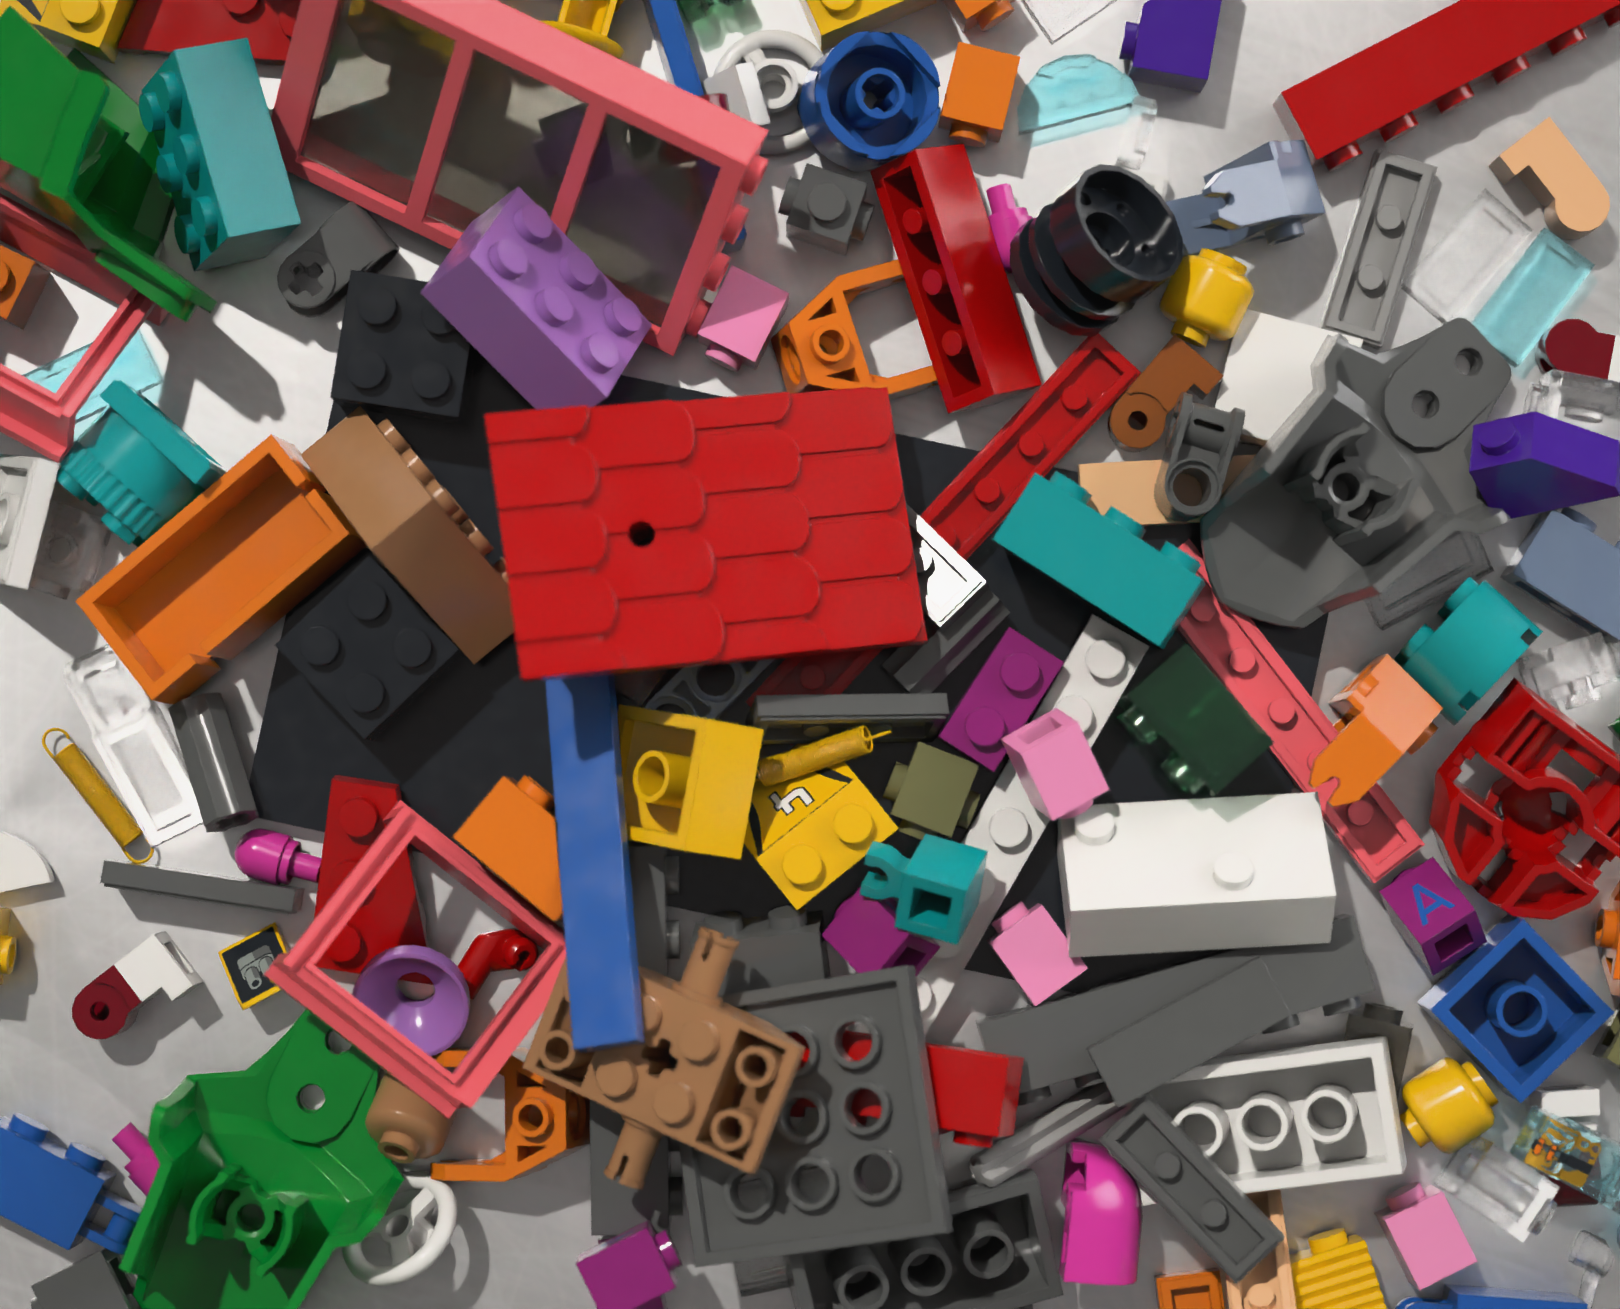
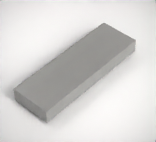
M1379 148L1374 151L1319 328L1363 339L1362 345L1377 350L1382 347L1438 167Z

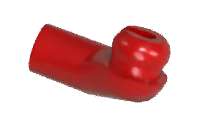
M516 928L479 934L474 938L457 966L468 984L470 999L474 1000L491 972L517 969L520 972L531 968L537 961L538 947L534 941Z

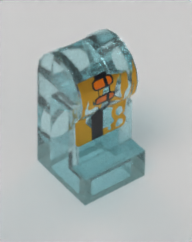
M1532 1105L1509 1151L1510 1154L1539 1172L1569 1185L1596 1199L1601 1205L1620 1214V1142L1568 1117L1562 1118L1550 1111Z

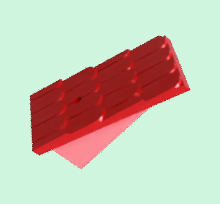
M860 387L792 394L790 392L677 402L663 400L595 407L581 405L484 414L521 679L523 682L928 644L887 387ZM654 538L649 546H636L644 539Z

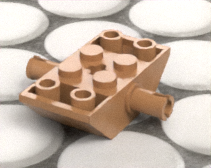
M700 927L698 930L699 935L681 981L638 966L644 1044L583 1053L573 1049L567 960L565 957L522 1067L621 1113L620 1116L625 1120L610 1162L605 1167L603 1173L611 1180H616L617 1176L621 1177L619 1183L631 1188H644L645 1178L662 1135L673 1137L750 1174H756L805 1050L804 1047L770 1022L725 1003L718 996L735 949H738L740 942L730 936L723 938V933L706 927ZM670 1054L678 1059L675 1069L671 1066Z

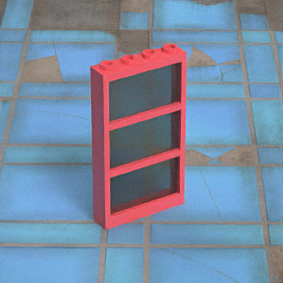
M301 0L271 116L286 171L348 201H353L355 204L449 249L453 248L473 220L519 186L535 204L547 212L550 219L561 231L593 260L595 266L626 298L634 302L643 316L652 324L642 341L672 356L675 355L687 334L696 339L698 338L697 333L712 303L704 300L706 291L708 289L716 292L731 261L730 256L722 253L725 242L734 245L750 209L740 205L744 193L750 196L754 195L769 163V160L759 156L769 130L497 0Z

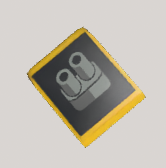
M276 922L218 952L242 1010L249 1009L282 991L263 976L279 954L290 951Z

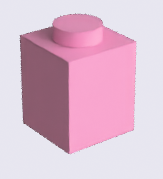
M731 265L697 333L699 342L708 346L704 355L715 363L735 372H739L742 364L756 370L771 341L770 339L773 337L789 305V293Z
M1058 708L1001 738L1032 806L1052 821L1057 818L1068 819L1080 815L1092 806L1093 798L1109 790L1079 723Z
M1021 901L991 923L997 933L986 941L1035 1007L1088 969L1080 957L1069 958L1067 938L1042 904L1037 903L1028 910Z
M1420 1182L1405 1185L1387 1195L1385 1200L1388 1206L1374 1213L1408 1282L1419 1290L1477 1262L1443 1191L1433 1185L1422 1188Z

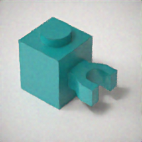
M925 834L912 858L908 859L894 847L873 841L866 853L864 864L882 869L887 876H881L869 871L861 884L860 895L873 899L899 898L894 927L957 945L979 904L988 851Z

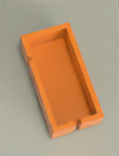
M272 434L76 600L82 611L152 701L174 705L178 701L188 698L221 670L214 660L216 657L230 661L233 660L367 546L333 498L324 493L327 490L302 458L301 452L295 445Z

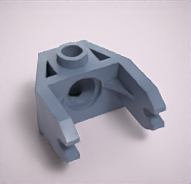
M1304 140L1269 141L1204 176L1206 186L1202 189V194L1165 201L1176 218L1183 239L1182 258L1187 255H1198L1202 248L1219 251L1265 237L1268 245L1287 242L1305 234L1302 224L1326 213Z

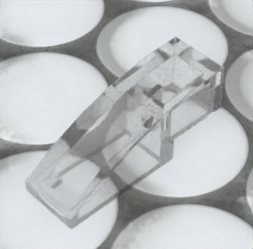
M109 644L65 664L62 677L93 732V743L151 848L153 849L202 825L203 821L183 755L157 701L150 699Z

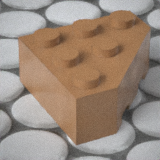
M359 406L300 454L372 552L473 664H476L515 631L505 559L502 557L495 564H492L486 555L494 547L470 519L466 520L469 518L467 513L448 490L440 485L435 479L436 477L411 449L409 443L387 417L376 425L363 408Z

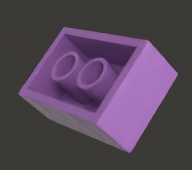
M519 186L469 224L420 292L535 409L581 405L593 407L607 398L652 326L634 302L626 298L595 266L593 260L586 253L582 252L550 219L547 212L535 204Z

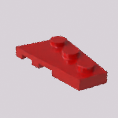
M137 0L117 49L123 54L144 55V53L170 55L177 49L248 38L255 64L285 66L301 0Z
M335 775L331 779L314 919L387 826L383 822L384 818L399 800L402 801L399 784ZM410 843L403 849L314 965L315 967L360 974L365 965L374 956L386 949L401 945H418L429 948L425 929L427 922L423 902L419 899L412 864L414 857ZM417 972L404 974L398 979L433 985L430 978Z

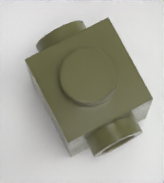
M917 742L908 765L896 761L883 794V798L894 801L889 814L902 818L897 831L922 840L925 834L937 837L938 833L952 838L956 826L967 830L981 795L970 790L979 764L922 742Z

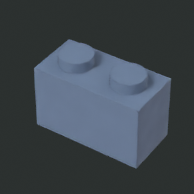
M1569 507L1563 508L1561 512L1551 510L1540 513L1500 578L1606 645L1619 643L1620 541L1613 546L1595 535L1594 531L1597 525L1585 515Z

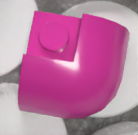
M1074 1138L1066 1143L1061 1192V1202L1065 1207L1059 1274L1064 1282L1098 1285L1134 1284L1137 1280L1143 1220L1140 1189L1129 1171L1104 1146Z

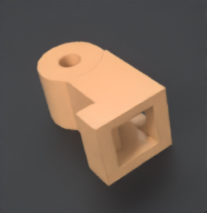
M1550 117L1500 154L1489 165V168L1503 185L1518 175L1538 202L1544 207V218L1549 230L1560 238L1566 240L1580 239L1598 228L1607 218L1610 201L1605 187Z

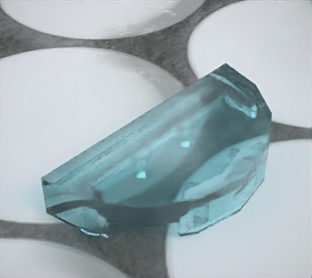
M1091 54L1064 55L1043 65L1025 86L1017 109L1018 136L1139 105L1141 98L1131 78L1126 73L1122 74L1112 64L1096 59L1097 56Z

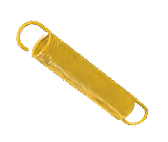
M862 725L796 747L795 749L766 757V759L764 758L759 761V770L757 769L756 771L759 778H756L755 782L761 781L763 785L770 787L871 753L873 749L872 739L890 734L892 731L888 730L871 736L868 728Z
M61 728L47 730L42 737L44 749L51 759H54L55 764H58L59 769H61L63 774L81 794V797L85 799L86 804H89L88 806L100 819V822L104 824V827L116 839L115 842L120 844L119 847H122L121 849L127 858L138 864L149 861L154 853V845L148 837L145 840L150 844L151 852L146 859L135 860L125 850L126 845L141 836L144 831L132 818V815L128 813V810L124 808V805L120 803V800L116 798L117 795L112 793L113 790L109 788V785L105 783V780L101 778V775L97 773V770L93 768L89 760L85 758L86 755H83L84 753H81L82 750L73 742L54 756L45 744V738L49 732L60 731L65 734L67 739H70V737Z

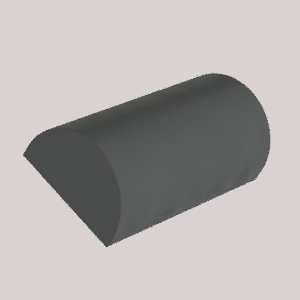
M1026 1169L995 1187H988L987 1185L982 1187L976 1183L948 1191L952 1232L783 1255L784 1267L795 1309H1016L1062 1296L1061 1281L1037 1175L1032 1169Z

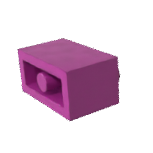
M1009 627L995 645L936 738L967 759L979 764L981 768L989 773L994 772L1006 754L1001 738L1024 726L1064 662Z

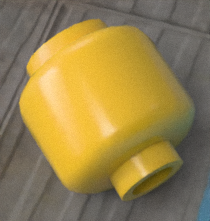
M1202 248L1198 256L1187 255L1183 257L1175 274L1170 278L1159 304L1164 316L1174 323L1170 333L1173 336L1177 335L1184 342L1200 348H1205L1209 339L1226 341L1232 338L1240 326L1254 293L1253 285L1245 277L1247 267L1227 255L1206 248Z
M1445 1057L1405 1083L1402 1088V1098L1409 1109L1399 1116L1420 1148L1432 1141L1439 1151L1445 1154H1452L1488 1131L1494 1125L1495 1117L1492 1107L1498 1104L1499 1101L1470 1060L1460 1065L1455 1059Z

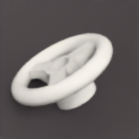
M762 30L744 36L724 52L713 72V75L735 64H740L744 60L745 63L753 62L761 89L768 81L774 80L782 83L785 87V92L780 97L771 99L763 94L769 117L772 113L783 111L793 103H797L804 82H798L797 74L789 63L777 58L766 59L762 50L776 48L790 51L802 58L810 69L824 56L812 42L789 31ZM801 125L796 130L784 135H767L760 153H789L806 146L811 141L803 125Z
M408 1171L402 1173L405 1180L394 1196L410 1190L422 1191L404 1209H398L388 1216H383L380 1222L366 1236L380 1238L388 1246L389 1254L392 1257V1266L381 1267L370 1264L363 1256L361 1243L342 1247L344 1261L350 1272L357 1279L373 1286L397 1285L418 1276L440 1257L451 1240L458 1212L454 1192L446 1181L432 1179L430 1172ZM437 1205L438 1218L434 1226L431 1223L434 1207Z

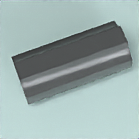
M988 589L945 632L927 618L925 620L928 644L898 647L880 666L907 694L932 693L1011 612Z
M202 693L195 697L182 699L168 708L206 832H224L237 826L246 825L259 817L221 693Z

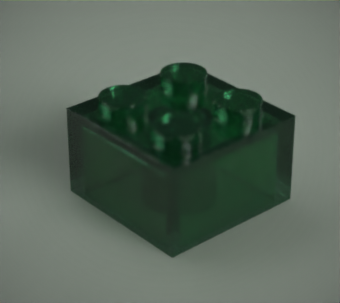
M1187 643L1172 649L1128 688L1117 702L1125 710L1117 717L1120 723L1140 745L1144 746L1146 743L1150 745L1153 742L1167 758L1160 767L1184 794H1187L1189 791L1193 794L1197 791L1200 796L1216 795L1274 743Z

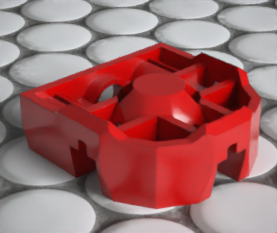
M1516 678L1511 680L1482 718L1473 725L1435 775V791L1429 823L1443 858L1452 874L1466 885L1475 888L1490 903L1511 916L1553 920L1590 904L1600 892L1595 884V880L1602 873L1599 869L1606 859L1611 862L1615 856L1620 858V755ZM1561 749L1596 775L1583 792L1568 775L1548 767L1549 763ZM1477 752L1485 761L1504 774L1493 783L1485 799L1456 779L1462 772L1460 768L1462 763L1466 759L1471 761ZM1565 792L1567 799L1565 815L1552 810V800L1549 793ZM1499 802L1500 817L1494 810V805ZM1580 828L1596 841L1575 865L1562 856L1560 852L1567 847L1562 842L1569 833L1576 836ZM1501 848L1504 849L1508 858L1492 878L1485 880L1480 877L1481 872Z

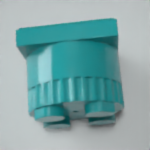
M114 379L100 394V397L109 405L73 443L71 449L60 462L61 467L58 469L56 479L80 501L85 499L94 507L99 503L103 505L108 511L103 515L101 521L128 545L133 543L139 547L223 476L227 470L144 394L121 379L119 381Z

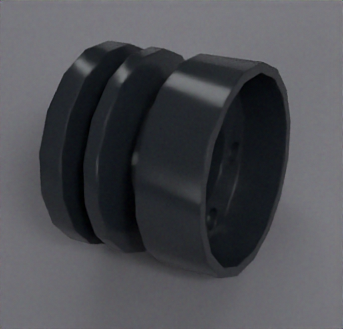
M1099 164L1081 173L1058 194L1053 203L1044 206L1034 218L1028 220L1018 229L1010 243V266L1017 287L1031 308L1050 325L1071 335L1092 337L1111 327L1120 316L1128 313L1134 307L1136 301L1150 295L1175 274L1182 261L1183 239L1174 214L1162 196L1142 177L1120 166Z

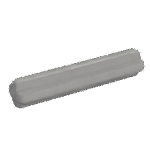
M1104 1082L1088 1086L1016 1129L1013 1136H1005L993 1143L992 1148L986 1147L971 1156L969 1168L980 1186L995 1187L1127 1107V1104L1118 1108Z

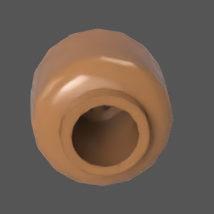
M386 1073L381 1080L368 1111L365 1125L369 1135L379 1144L378 1150L382 1155L395 1162L411 1163L415 1159H427L441 1152L459 1108L454 1111L449 1119H446L426 1101Z

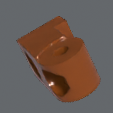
M1174 335L1113 407L1107 422V429L1111 440L1117 447L1127 452L1137 453L1149 449L1161 437L1165 429L1166 416L1175 406L1181 392L1191 390L1203 400L1224 375L1177 335Z

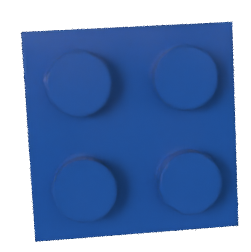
M1507 914L1485 936L1487 942L1465 955L1417 1003L1506 1095L1522 1103L1614 1012L1524 919Z

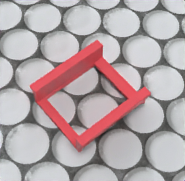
M0 193L1 241L120 305L56 393L0 364V432L47 458L60 463L73 446L76 414L143 322L147 319L160 326L169 312L95 261L94 257L97 253L90 252L75 233Z
M399 800L384 818L383 822L387 826L292 949L287 953L279 954L263 976L406 1088L426 1101L443 1117L449 1119L457 1108H472L544 1012L566 957L565 934L562 928L403 801ZM408 843L412 844L544 949V952L453 1073L449 1072L314 966Z

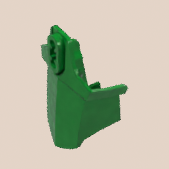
M9 5L0 16V187L69 226L90 252L97 253L94 257L95 261L174 316L188 323L198 306L211 314L218 302L159 260L175 205L171 193L164 192L160 185L156 168L157 157L160 153L154 133L148 132L142 123L139 104L78 49L74 48L65 57L18 11Z
M308 1010L302 1013L289 1031L267 1053L246 1070L189 1074L170 1095L155 1104L150 1118L148 1143L160 1165L118 1268L138 1276L133 1296L141 1309H299L333 1250L361 1243L383 1218L391 1200L405 1180L395 1162L380 1153L378 1150L379 1144L369 1135L365 1125L366 1116L377 1092L381 1067L353 1045L347 1051H342L339 1054L334 1053L330 1039L333 1030ZM317 1085L323 1090L325 1102L321 1108L313 1109L305 1105L302 1095L307 1086Z

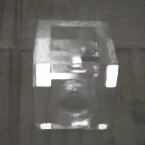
M1552 369L1539 377L1538 384H1530L1525 397L1523 414L1535 411L1557 419L1560 406L1565 407L1564 416L1566 418L1583 422L1601 423L1603 415L1610 416L1620 411V382Z

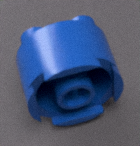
M858 32L842 40L812 66L804 80L801 94L798 98V115L812 144L830 161L855 172L876 169L918 147L933 131L940 112L938 87L941 85L939 74L926 51L907 36L894 32ZM869 91L877 98L872 110L863 101L866 93Z

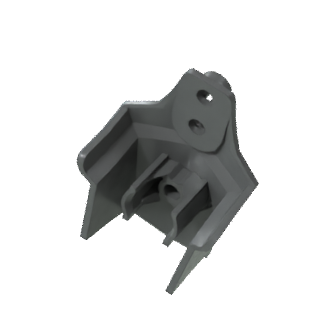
M1453 319L1418 339L1378 354L1348 343V340L1340 332L1335 336L1329 334L1326 336L1310 365L1313 390L1223 492L1217 504L1200 519V541L1203 560L1210 585L1219 603L1237 613L1258 621L1277 626L1302 629L1328 612L1350 603L1382 594L1456 530L1483 534L1510 520V517L1503 509L1488 507L1469 473L1473 425L1487 421L1494 405L1509 383L1511 368L1501 354L1467 319ZM1458 354L1466 357L1470 363L1468 375L1462 374L1456 366ZM1429 394L1433 400L1427 404V414L1422 418L1413 410V398Z

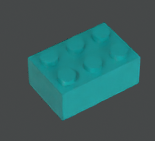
M248 38L174 50L141 90L139 112L145 129L148 132L154 133L160 153L156 161L157 175L164 192L171 193L177 212L174 220V233L178 247L183 254H189L194 272L265 258L301 224V220Z
M1055 471L1049 481L1035 473L993 537V540L1164 649L1206 585L1202 578L1195 575L1201 566L1200 562L1167 541L1160 552L1141 540L1147 531L1144 529V526L1110 506L1105 516L1087 506L1092 495L1061 473Z

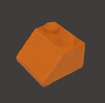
M524 775L519 782L514 778L503 776L453 838L554 922L563 919L556 815L552 811V808L555 806L554 795L530 776Z

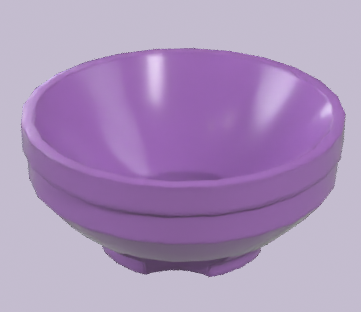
M401 945L386 949L374 956L365 965L355 982L352 996L429 1056L437 1055L450 1048L460 1038L467 1025L470 1011V994L466 979L454 962L444 954L431 948L418 945ZM410 972L422 973L433 982L435 992L423 1000L410 999L401 992L398 986V979Z

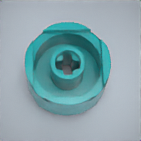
M1470 576L1437 612L1445 620L1440 627L1434 631L1425 623L1394 658L1443 707L1439 713L1453 726L1467 713L1458 703L1469 711L1543 632L1486 580L1479 585Z

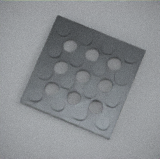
M906 965L719 996L723 999V1002L770 1022L787 1036L793 1032L801 1034L809 1044L810 1055L807 1063L795 1073L755 1174L762 1179L766 1187L765 1202L758 1210L752 1211L747 1209L741 1203L738 1196L739 1183L748 1172L678 1140L695 1268L952 1232L953 1227L914 966ZM855 1022L865 1025L872 1036L871 1050L860 1061L850 1058L843 1048L844 1032ZM670 1054V1063L672 1068L675 1069L678 1059ZM864 1088L874 1091L882 1104L880 1118L870 1127L861 1125L855 1119L852 1112L853 1099ZM801 1098H807L812 1101L819 1112L818 1126L808 1136L799 1134L793 1128L790 1120L791 1109ZM872 1155L884 1158L891 1169L890 1184L880 1194L869 1190L862 1180L863 1164ZM810 1164L821 1167L828 1177V1191L819 1202L807 1199L800 1189V1175Z

